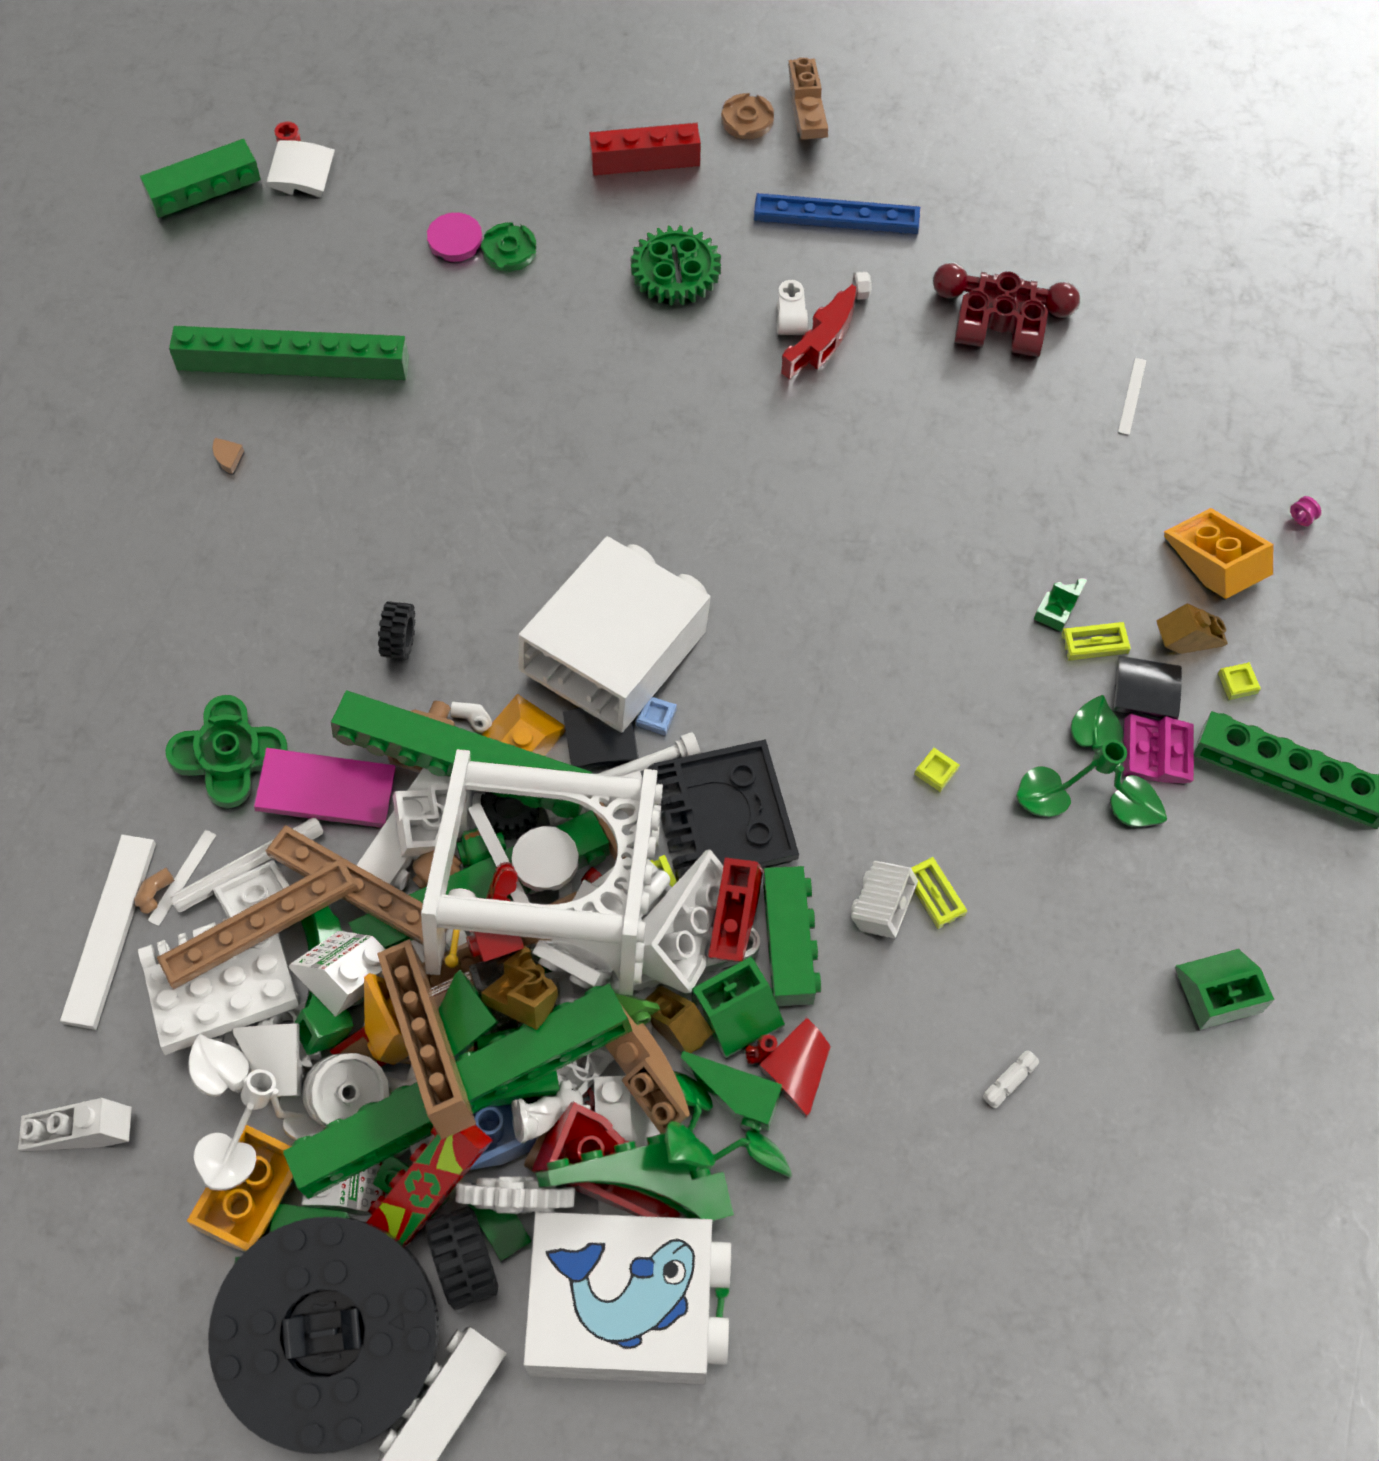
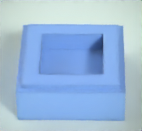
M652 697L640 711L636 720V726L666 736L677 710V705Z

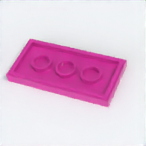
M266 748L254 808L258 812L382 828L387 821L396 765Z

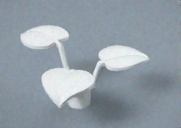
M201 1034L197 1036L188 1062L189 1075L194 1086L202 1093L213 1097L222 1095L228 1088L233 1092L242 1089L241 1100L246 1106L232 1139L223 1133H211L203 1137L195 1148L193 1155L194 1166L206 1187L211 1190H228L240 1185L250 1176L255 1167L256 1152L251 1145L238 1141L252 1110L264 1108L270 1099L275 1115L278 1118H284L282 1123L283 1131L295 1141L301 1137L310 1136V1133H319L325 1130V1128L310 1118L303 1104V1092L302 1096L281 1097L279 1102L277 1098L278 1089L275 1088L276 1081L270 1072L258 1069L252 1071L247 1076L249 1063L240 1050L229 1044L209 1039Z

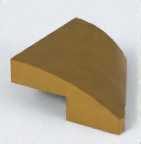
M524 946L523 949H520L503 963L505 974L481 992L482 1001L486 1006L537 1030L550 1014L558 996V989L551 979L545 977L543 967L540 964L536 965L534 963L530 949Z

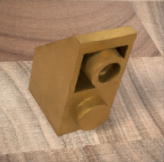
M1189 603L1156 620L1165 647L1177 653L1185 654L1223 647L1228 644L1224 634L1226 627L1222 619Z

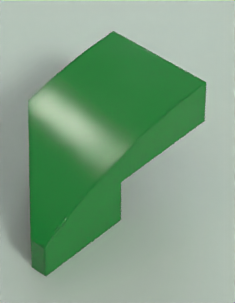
M1081 578L1076 583L1063 585L1062 582L1054 583L1052 590L1046 593L1039 605L1034 620L1062 632L1087 580Z
M467 1204V1206H470L475 1211L479 1225L500 1261L532 1242L516 1214L497 1213L493 1209L475 1208V1205Z

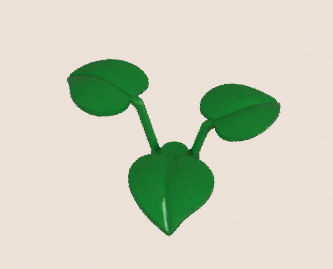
M1104 695L1095 697L1085 703L1071 721V734L1074 741L1082 747H1092L1095 752L1093 761L1063 784L1059 774L1053 769L1045 766L1034 767L1025 773L1016 794L1020 805L1030 813L1041 817H1056L1064 813L1071 805V798L1065 789L1072 786L1093 769L1103 774L1115 772L1114 787L1118 791L1111 796L1110 805L1117 819L1132 827L1158 825L1167 821L1162 801L1147 781L1138 776L1130 775L1121 784V773L1124 771V767L1121 764L1127 757V750L1121 743L1123 738L1121 723L1109 707Z
M674 1071L687 1105L692 1106L694 1113L688 1128L675 1121L669 1122L666 1126L665 1139L669 1163H687L689 1171L702 1168L711 1169L717 1160L739 1147H745L749 1155L760 1164L787 1176L788 1179L792 1177L789 1164L776 1144L766 1136L751 1130L746 1132L745 1138L737 1140L713 1155L711 1150L696 1138L693 1133L702 1109L710 1111L713 1108L712 1099L707 1090L698 1081L686 1074Z

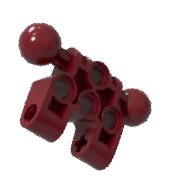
M956 263L941 265L933 276L934 290L941 297L952 299L957 298L964 292H968L962 298L955 333V343L983 347L986 331L988 328H991L997 332L1008 331L1012 334L1011 352L1040 357L1048 312L1057 318H1067L1074 314L1080 305L1079 290L1068 282H1057L1049 289L1037 287V281H1024L1023 278H1020L1011 271L995 275H989L987 272L981 271L980 277L969 276L966 270Z

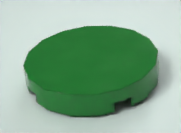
M505 222L487 230L481 242V251L485 262L492 268L499 271L513 272L531 264L536 257L537 242L534 233L528 227L521 224L516 226L512 222Z

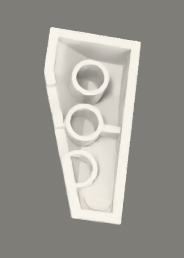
M706 850L643 919L646 922L642 974L683 993H691L692 988H694L703 973L708 959L704 953L707 941L712 938L713 927L711 925L717 908L723 865L711 850Z
M625 1076L594 1077L595 1112L606 1117L613 1124V1128L626 1141H635L636 1147L648 1145L647 1137L660 1134L621 1081ZM598 1200L599 1215L635 1216Z

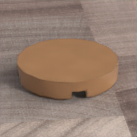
M741 93L725 101L721 112V123L725 131L734 137L756 139L764 136L772 128L774 109L771 103L763 96L756 95L754 97L750 96V93Z

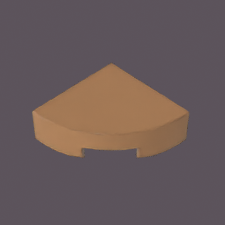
M214 438L213 454L216 461L223 470L233 474L244 452L243 445Z

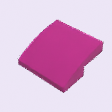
M1133 714L1124 719V746L1127 750V757L1123 762V776L1134 775L1144 780L1166 783H1191L1194 781V724L1166 716L1160 721Z

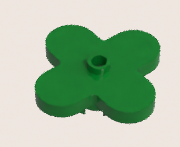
M221 695L207 703L203 713L204 725L201 729L183 731L174 735L166 745L165 754L168 765L176 773L186 776L205 775L207 795L214 804L223 808H233L241 805L249 797L251 792V773L262 771L266 748L288 751V746L284 734L278 729L269 726L251 727L248 722L247 708L243 701L232 695Z

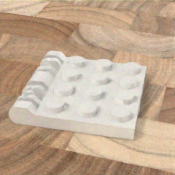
M216 922L192 930L193 937L216 926ZM186 933L178 935V945L188 941ZM279 933L176 989L170 986L158 963L152 944L138 949L159 1043L164 1055L192 1046L199 1034L212 1039L233 1031V1028L245 1027L300 1007ZM165 940L157 942L159 955L170 951V947Z

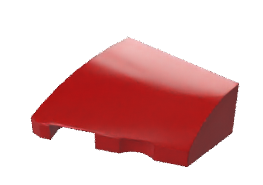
M808 1018L759 1065V1069L771 1081L782 1084L783 1097L805 1118L811 1113L831 1047L823 1034Z

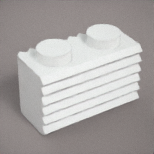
M873 861V866L870 870L866 871L863 877L861 895L859 899L854 900L851 907L852 919L860 931L892 939L896 938L918 883V879L910 867Z

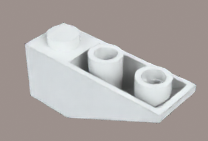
M98 1098L21 1116L18 1151L98 1148L129 1142L131 1107L105 1098Z

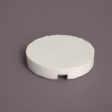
M542 826L529 830L519 838L513 847L512 864L515 867L518 879L524 886L534 891L543 892V890L551 889L554 891L561 889L572 880L578 869L579 854L575 842L566 832L556 827Z

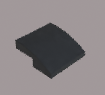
M1119 656L1114 685L1116 686L1113 711L1163 719L1166 716L1178 720L1181 703L1182 666Z
M581 708L563 712L571 765L585 770L606 765L608 769H612L639 758L633 721L621 733Z

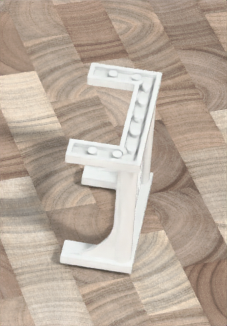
M457 749L421 911L426 974L440 975L445 952L444 928L532 937L570 943L594 953L610 965L619 980V994L633 996L634 982L641 983L646 922L640 921L641 913H648L650 893L643 891L644 885L651 886L653 865L647 864V859L655 857L656 845L658 846L660 826L658 825L660 824L663 784H657L658 770L644 769L643 779L484 763L471 761L470 751ZM472 790L561 799L580 804L600 816L609 826L616 840L618 856L610 876L598 889L572 902L541 905L445 895L457 838H460L464 831L470 829L472 816L468 808L472 806ZM599 802L606 803L608 807L601 806ZM621 809L629 818L617 820L613 817V814ZM630 828L629 835L622 833L623 829ZM627 856L630 860L625 861L622 857ZM617 882H623V891L615 887ZM604 896L615 897L621 903L622 908L617 911H611L602 905L600 899ZM587 906H593L596 913L593 912V909L589 911H583V909Z

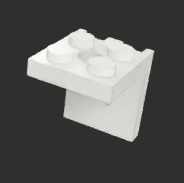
M583 880L573 901L589 895L599 887ZM604 896L600 899L602 905L611 911H617L622 908L621 903L615 897ZM587 906L583 909V911L593 909V912L596 913L593 906ZM643 913L640 915V921L644 915ZM539 940L533 951L534 954L541 957L538 962L539 964L554 972L558 970L569 972L571 974L569 980L586 989L588 987L606 985L614 972L611 966L599 956L570 943L557 940Z

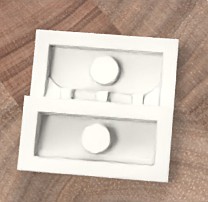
M278 141L265 186L291 195L295 188L321 198L334 150L307 142Z

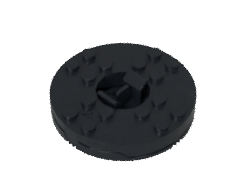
M315 1217L284 1225L268 1233L246 1250L233 1265L218 1291L210 1317L208 1332L210 1365L216 1385L228 1408L244 1426L261 1439L275 1446L301 1453L322 1454L338 1452L356 1447L377 1437L402 1417L414 1400L418 1398L435 1362L440 1329L437 1324L439 1320L437 1317L438 1310H436L437 1301L429 1278L420 1262L402 1242L387 1231L361 1220L345 1217Z

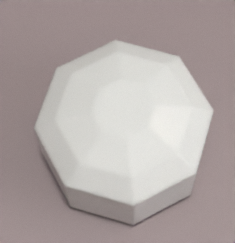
M866 271L854 272L852 284L857 287L855 299H869L872 290L870 275Z

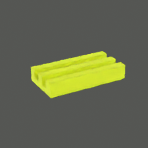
M1124 622L1064 628L1062 631V638L1065 639V650H1068V661L1129 654L1131 650ZM1119 633V636H1097L1091 639L1073 641V638Z
M934 857L911 867L914 874L919 875L943 913V916H941L918 880L914 892L937 929L967 914V909ZM925 869H930L955 910L951 911Z

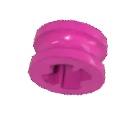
M1309 496L1301 497L1298 502L1290 507L1293 519L1298 524L1306 527L1311 525L1322 514L1320 505Z

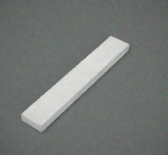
M121 835L60 1019L63 1025L92 1030L97 1029L136 908L134 898L142 882L145 880L156 846L152 839Z

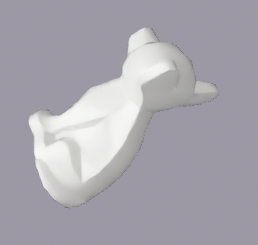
M566 1079L560 1083V1090L555 1097L544 1096L530 1104L525 1103L523 1099L512 1101L513 1128L518 1142L525 1143L528 1140L545 1134L554 1126L571 1102H576L590 1109V1105H583V1097L578 1090L573 1088L571 1080Z

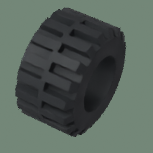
M466 1206L427 1220L426 1236L448 1304L454 1310L496 1296L498 1283L475 1211L470 1206Z

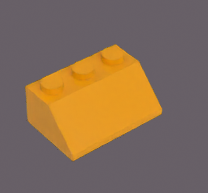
M249 1125L245 1126L238 1142L251 1145L256 1152V1163L252 1173L243 1183L228 1190H211L206 1187L187 1219V1222L193 1229L227 1246L244 1252L261 1239L294 1179L283 1153L284 1150L291 1146Z

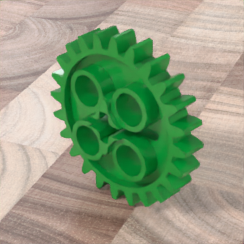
M670 225L667 227V232L657 228L656 236L648 232L647 241L639 239V247L633 248L631 276H634V284H640V292L648 290L649 299L657 295L658 303L663 302L665 298L669 299L670 305H673L675 299H679L681 305H684L685 298H689L694 303L697 294L705 298L706 290L713 291L714 283L719 282L721 254H718V246H712L711 238L703 240L702 231L694 235L692 227L687 232H683L682 225H679L677 231H673ZM671 247H674L676 250L677 268L680 271L681 283H678L676 280L675 263L672 259Z

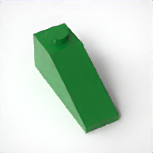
M685 1051L682 1052V1066L736 1121L741 1122L740 1127L756 1133H760L761 1129L769 1132L782 1094V1084Z

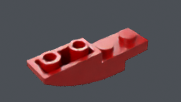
M852 284L846 290L839 291L828 305L820 307L813 315L812 329L808 330L802 340L795 346H789L784 351L781 374L790 380L808 364L818 370L837 350L848 331L853 316L857 288L855 285Z

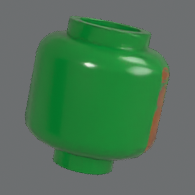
M478 828L464 831L460 837L461 841L456 842L463 867L472 866L491 857ZM502 832L496 833L503 850H506Z

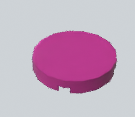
M459 212L447 213L437 217L427 230V242L431 252L437 257L438 255L444 257V260L449 262L464 261L473 257L479 246L481 248V242L483 241L482 228L478 221L470 215Z

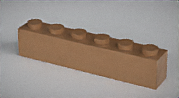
M410 939L377 953L427 1116L441 1139L476 1125L423 963Z

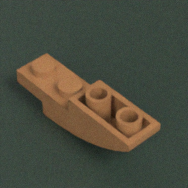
M801 57L789 60L790 88L797 133H800L801 139L828 138V124L821 99L822 87L815 58Z
M623 1008L633 1031L606 1044L605 1047L626 1074L621 1081L660 1134L665 1133L669 1122L682 1123L690 1116L687 1102L673 1069L644 1023L636 1025Z

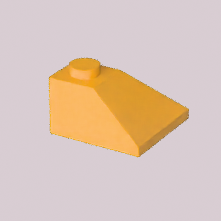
M516 694L492 722V726L484 731L482 735L546 756L566 730L564 724L519 694Z
M369 973L364 976L365 1032L370 1041L367 1044L368 1049L376 1060L395 1065L409 1055L386 981L382 977Z

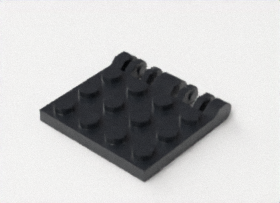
M766 739L662 761L648 767L650 770H658L657 784H663L662 793L672 792L679 787L680 794L665 797L661 800V811L664 812L661 813L660 819L665 837L670 839L667 841L669 851L685 850L693 845L696 852L672 859L673 868L676 869L675 877L677 882L706 850H711L723 866L725 857L756 861L761 867L799 859V851Z

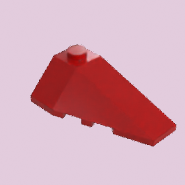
M571 1102L546 1135L532 1171L536 1173L548 1170L546 1163L568 1158L569 1165L581 1162L580 1154L602 1149L603 1156L615 1153V1145L629 1141H626L613 1128V1124L606 1117L576 1102ZM588 1182L561 1184L566 1187H573L575 1191L635 1216L674 1218L677 1212L652 1197L614 1185Z

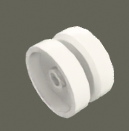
M357 1053L329 1055L318 1061L307 1073L302 1088L303 1104L310 1118L323 1128L334 1120L346 1119L358 1113V1109L367 1103L379 1102L389 1097L388 1080L381 1066L370 1057ZM344 1087L350 1088L349 1096L343 1097L342 1091Z

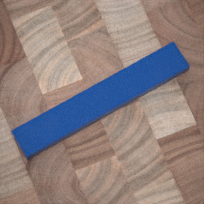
M756 193L754 221L918 234L920 206Z

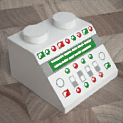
M338 931L292 962L289 968L336 1017L364 997V976L372 973L384 978L377 953L386 949L373 936Z
M384 1160L310 1199L303 1195L302 1205L304 1207L347 1212L349 1215L371 1216L368 1209L383 1195V1191L372 1183Z

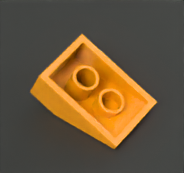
M1212 508L1164 531V537L1204 586L1224 599L1273 575L1274 544Z

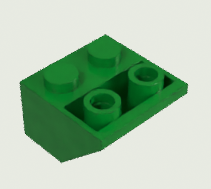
M1240 949L1175 966L1200 1030L1263 1013L1274 1001L1262 969Z
M752 956L692 988V1002L714 1032L712 1037L725 1059L757 1042L760 1036L771 1034L785 1026L771 988Z

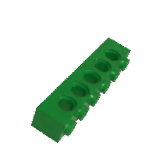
M1211 711L1195 746L1194 757L1378 829L1379 774H1371L1357 768L1352 763L1341 762L1328 757L1319 750H1310L1295 744L1288 738L1277 737L1264 732L1258 726L1246 725L1234 720L1227 714ZM1228 740L1236 742L1238 746L1232 745ZM1259 752L1265 753L1269 758L1261 756ZM1290 764L1297 766L1299 770H1295ZM1321 776L1326 777L1331 783L1324 781ZM1353 789L1358 790L1361 795L1355 793Z

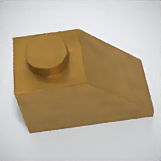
M662 985L644 999L658 1003L660 1007L659 1011L651 1015L652 1026L673 1047L682 1052L692 1053L700 1049L704 1045L705 1040L714 1033L693 1002Z

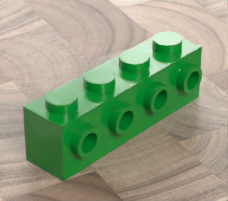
M243 138L141 175L140 179L157 218L260 181L261 177L256 160Z
M804 866L764 868L762 881L773 996L777 1006L813 1005L816 993H821L820 972H814L813 961L818 960L817 940H811L810 929H815L814 909H808L807 898L812 897L811 878H805Z

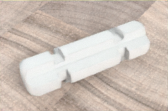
M1025 1051L996 1080L995 1085L992 1084L983 1094L984 1100L991 1107L997 1108L1005 1100L1006 1096H1009L1027 1078L1028 1074L1032 1073L1038 1066L1039 1059L1032 1052Z

